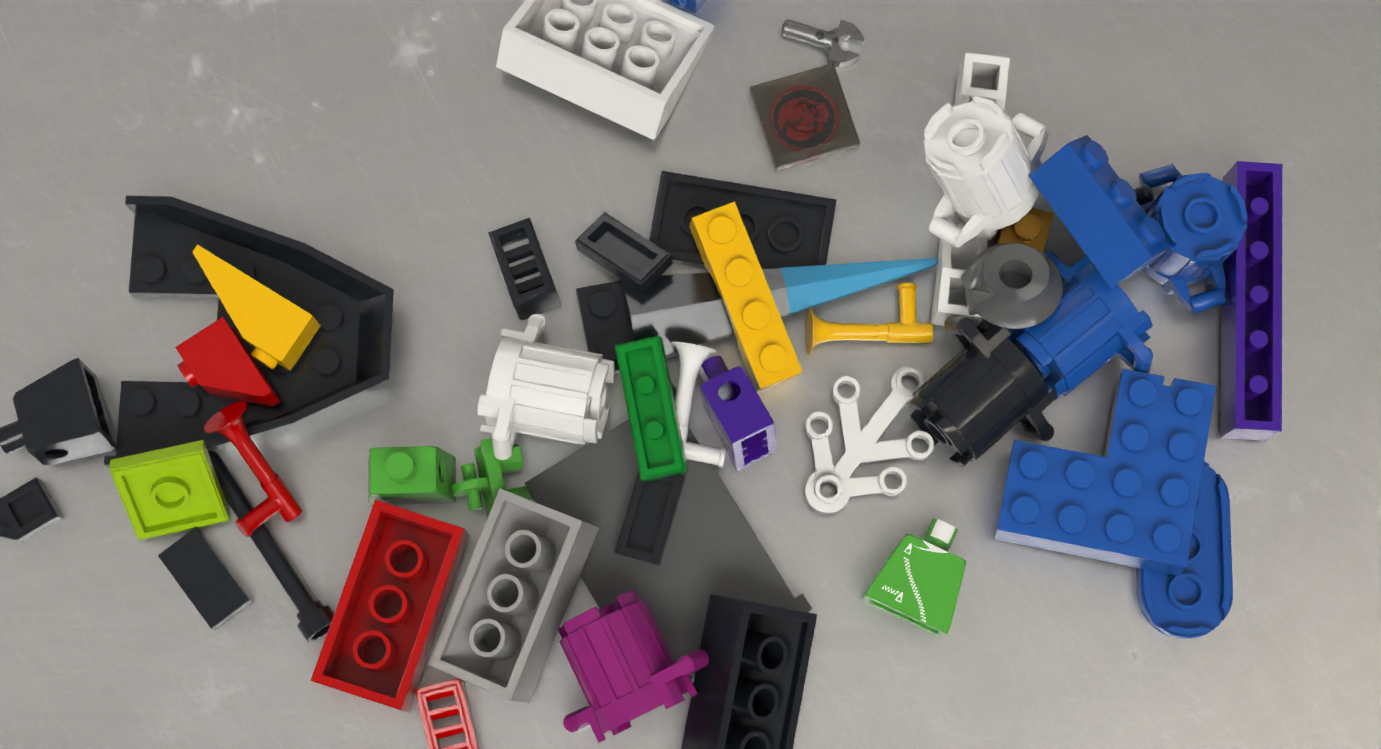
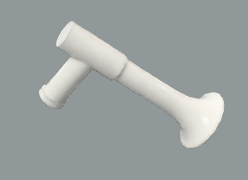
M670 342V344L676 347L680 359V373L675 405L686 459L714 464L723 468L726 447L718 448L687 442L688 422L699 369L704 360L711 353H716L717 350L690 343Z

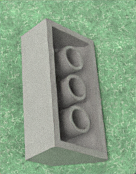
M500 488L428 665L510 701L529 703L557 635V628L561 625L599 528Z

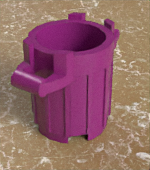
M636 590L617 596L618 601L601 609H597V607L591 608L557 628L562 638L559 643L590 706L567 714L563 721L564 727L569 732H576L590 725L598 743L606 740L604 733L611 731L614 736L632 727L630 724L631 720L663 704L665 709H668L684 701L683 694L687 692L690 697L697 695L698 692L689 674L706 667L709 663L708 654L704 650L698 649L680 657L675 664L645 600H640Z

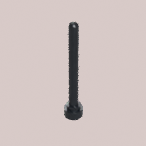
M210 450L208 454L224 497L237 518L241 519L254 508L219 454ZM263 523L252 532L250 537L298 609L299 613L296 617L300 622L297 627L307 642L315 641L328 633L334 612L329 605L323 606L320 600L314 601Z

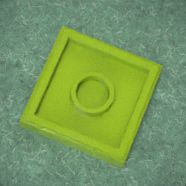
M204 440L110 460L109 471L138 540L229 521L230 510Z

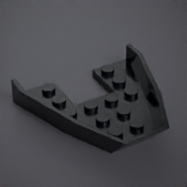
M126 196L125 205L135 214L129 293L133 297L218 299L217 320L224 317L234 328L251 354L254 348L241 336L193 254V250L198 244L310 313L321 325L291 371L279 364L272 370L254 359L281 402L275 406H268L245 401L247 408L243 412V421L249 436L294 423L389 379L394 289L306 243L171 196ZM121 381L116 455L104 456V465L110 468V460L200 440H204L207 449L231 442L219 432H205L204 426L218 411L241 400L210 395L199 384L192 388L188 382Z

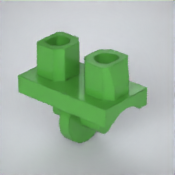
M492 438L481 440V446L474 449L479 478H477L474 463L462 465L461 470L464 481L451 486L453 496H467L469 510L477 511L483 509L480 495L482 493L488 518L499 489L505 490L502 474L520 472L523 469V459L519 444H513L510 458L499 460L493 453ZM527 486L506 489L508 492L531 500Z

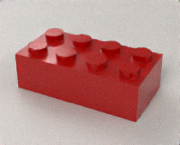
M375 500L310 681L409 713L415 696V689L418 687L470 537L469 533L462 527Z

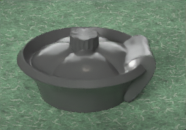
M1003 243L985 249L972 260L967 271L961 276L969 315L978 314L986 321L1004 328H1028L1043 322L1053 314L1062 297V278L1056 265L1040 250L1024 244Z

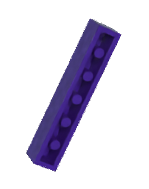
M1237 161L1223 176V182L1236 187L1245 201L1248 218L1246 222L1247 230L1243 233L1238 243V248L1222 262L1226 279V303L1221 305L1220 438L1266 441L1282 432L1283 164Z

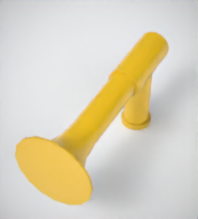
M901 283L897 285L900 323L863 324L828 322L818 318L813 313L811 307L808 308L805 321V346L807 354H811L812 349L818 344L835 340L932 343V323H917V284Z

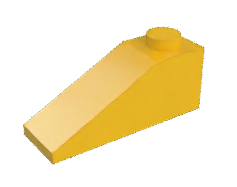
M197 244L193 254L241 336L254 348L250 356L272 370L279 364L291 371L321 325L310 313Z

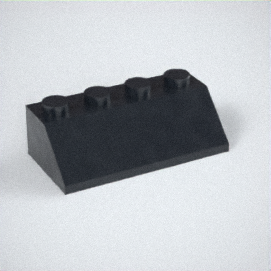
M710 594L700 650H704L708 654L709 663L706 667L695 672L693 684L698 694L690 699L681 749H793L817 614Z

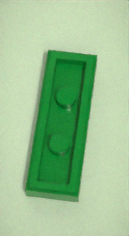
M654 336L615 345L641 481L647 482L689 472L662 337Z

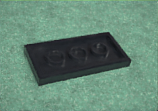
M661 171L649 241L671 254L673 264L706 269L689 228L691 219L735 201L761 269L826 265L837 199Z

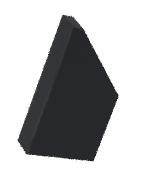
M37 477L0 498V537L23 542L63 518L42 480Z

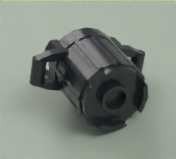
M955 315L947 317L944 327L948 333H951L962 351L912 394L913 398L906 403L909 408L914 407L917 409L910 417L918 429L931 435L934 446L940 442L944 446L951 447L956 451L949 458V461L959 467H964L969 462L980 458L1018 423L1028 437L1042 441L1052 439L1054 428L1048 423L1042 411L1057 399V395L1053 390L1048 393L1046 384L1035 366L1007 338L1011 333L1006 328L994 324L989 328L986 320L975 327L973 320L968 317Z

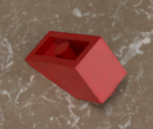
M224 317L175 347L184 360L177 366L192 388L199 384L210 395L268 406H275L281 402L253 357L250 356L249 351L234 328Z

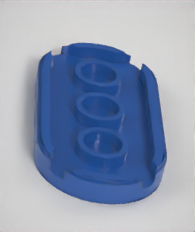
M1205 461L1187 567L1179 576L1136 567L1137 598L1143 615L1155 629L1177 639L1197 638L1214 630L1229 613L1233 601L1229 492L1220 474H1216L1214 469L1209 467L1210 464Z

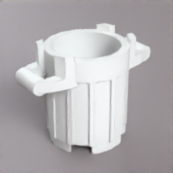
M977 96L971 97L973 99L972 102L963 103L958 106L954 105L951 107L950 103L944 105L931 117L924 130L926 138L923 142L926 155L925 161L944 192L942 199L935 209L929 226V232L957 248L975 236L978 239L990 240L997 234L996 230L1018 222L1032 209L1039 195V190L1028 175L1042 165L1039 158L1045 149L1050 133L1048 125L1024 113H1018L1011 119L992 100ZM1018 131L1033 139L1027 148ZM949 216H950V218L952 219V221L954 222L955 225H953V224H951L950 222L946 221V220L949 218ZM961 220L966 223L962 229L957 227Z
M533 314L528 318V324L524 333L502 329L500 336L503 339L498 346L493 360L486 395L480 394L477 415L485 416L487 425L481 424L479 431L492 435L494 456L499 460L510 458L517 433L585 445L587 442L597 444V439H601L610 411L611 405L605 404L607 397L606 383L614 384V361L603 359L602 354L546 344V320L540 314Z

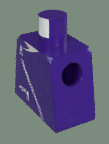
M713 356L705 360L699 369V374L704 381L700 386L703 406L723 446L726 447V451L736 471L776 452L777 444L774 421L743 368L737 366L728 370L721 356Z

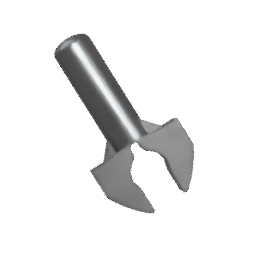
M786 19L781 28V33L785 37L823 48L828 55L827 65L838 69L857 63L860 54L842 50L838 44L847 41L853 45L863 47L865 41L855 24L844 20L840 21L838 28L830 31Z

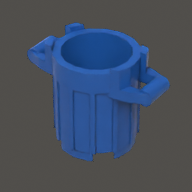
M1174 164L1140 173L1139 187L1148 185L1154 188L1173 182L1169 187L1166 186L1155 200L1153 199L1151 202L1141 205L1147 216L1154 218L1160 224L1164 231V239L1170 245V248L1160 258L1143 270L1144 273L1162 284V288L1167 295H1176L1177 299L1191 314L1224 305L1226 303V279L1222 262L1238 248V243L1243 233L1247 230L1246 222L1248 217L1246 206L1240 193L1232 184H1226L1217 178L1211 177V174L1208 173L1183 176L1175 168ZM1202 280L1205 287L1212 283L1214 289L1191 296L1188 286H1192Z
M1045 253L1056 265L1062 278L1063 291L1060 303L1051 316L1037 325L1021 329L1008 328L1011 335L1007 338L1035 366L1043 378L1047 389H1052L1057 395V399L1062 395L1066 396L1115 356H1118L1133 371L1150 373L1153 352L1144 345L1151 338L1146 331L1153 326L1148 314L1144 310L1138 313L1127 294L1118 284L1110 288L1095 266L1090 264L1091 261L1087 255L1081 257L1068 267L1055 254Z

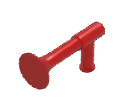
M239 401L224 407L214 414L205 424L204 430L207 433L219 432L232 442L268 496L249 513L235 521L237 528L242 534L249 537L254 530L277 512L280 513L285 522H289L302 513V508L249 436L243 421V412L246 410L247 404L245 401Z

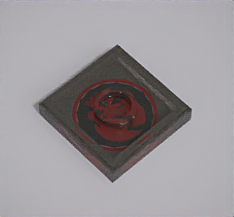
M834 63L750 86L749 93L775 172L859 148L860 141Z

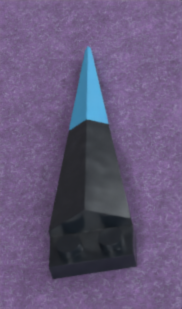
M925 258L762 269L779 314L783 318L810 307L812 308L856 292L931 269L939 260ZM709 272L661 275L644 293H641L622 279L615 282L576 288L587 352L602 354L603 359L614 361L615 375L620 374L615 345L660 336L663 339L666 359L679 355L676 347L670 344V342H683L704 346L735 335L724 302Z

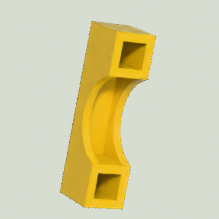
M735 201L693 217L689 228L705 268L712 276L724 302L736 336L740 356L756 392L801 374L803 371Z

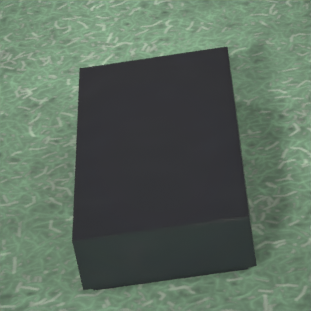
M606 212L575 240L579 252L641 293H644L673 264L671 254Z
M638 471L615 549L616 554L658 566L661 565L685 482V476L678 474L643 482Z
M196 527L158 555L206 623L213 630H216L253 602L200 529Z

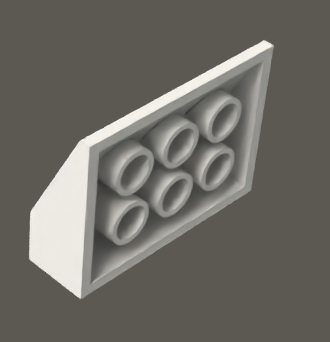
M525 0L503 28L496 68L655 140L671 116L714 32L715 25L660 0Z

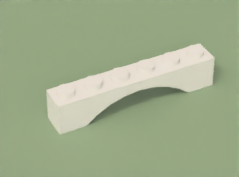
M965 52L958 70L954 105L958 106L963 103L972 102L973 99L971 97L977 96L992 100L1004 111L1010 58ZM949 216V218H948L946 221H948V222H950L951 224L955 225L954 222L952 221V219H951L950 216ZM961 220L957 227L962 229L966 223ZM975 236L957 248L940 238L939 261L937 262L931 323L933 325L944 326L947 317L952 315L972 319L975 327L983 319L978 314L969 315L961 276L967 271L972 260L988 248V239H978Z

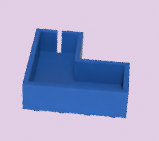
M1122 369L1116 383L1104 457L1014 440L1008 463L995 540L1179 576L1185 570L1188 563L1216 386L1177 378L1173 379L1170 386L1163 385L1165 376Z

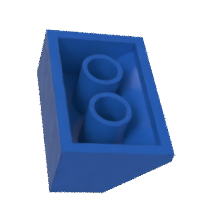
M1086 135L1067 143L1028 176L1108 286L1112 288L1149 267L1170 248V245L1164 239V231L1160 224L1154 218L1147 216L1136 201V193L1132 186L1124 179L1119 178L1108 163L1109 158L1104 148Z

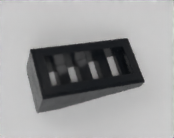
M530 217L488 232L519 319L526 320L533 314H542L560 307L561 301ZM526 238L529 240L528 244L506 252L504 251V246ZM532 255H534L535 257L534 259L528 260L526 262L517 264L512 267H510L509 265L510 263H513L515 261L524 259ZM537 272H540L541 274L540 276L516 284L515 280L527 277Z

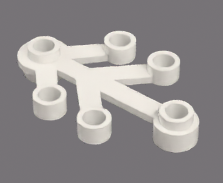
M907 365L895 371L889 384L891 393L862 431L856 401L860 394L858 381L850 376H843L836 380L832 388V397L839 407L845 453L835 466L833 465L828 440L833 429L831 417L824 412H814L807 418L805 423V432L811 439L815 472L809 476L805 485V497L813 509L821 513L831 514L844 508L850 497L878 493L896 496L904 490L907 484V477L904 471L898 467H888L882 471L880 476L849 477L861 463L907 457L914 460H924L932 453L934 449L933 438L924 431L913 432L906 439L877 442L903 406L913 398L912 394L927 381L926 375L921 369ZM905 376H912L917 380L918 386L914 390H907L903 387L901 379ZM842 384H849L854 389V395L851 398H843L838 393V387ZM821 419L826 423L827 431L823 434H816L811 430L810 423L813 420ZM916 438L923 439L927 443V451L924 453L915 452L911 446L912 440ZM888 474L897 475L901 481L900 487L889 489L884 483V477ZM824 482L834 484L837 489L836 495L831 498L824 497L820 493V485Z

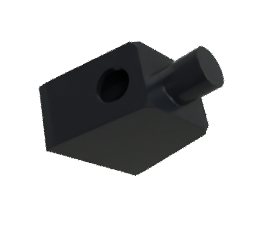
M79 358L67 362L17 391L13 397V403L18 420L0 427V446L6 454L26 447L27 451L43 465H54L117 449L97 377Z

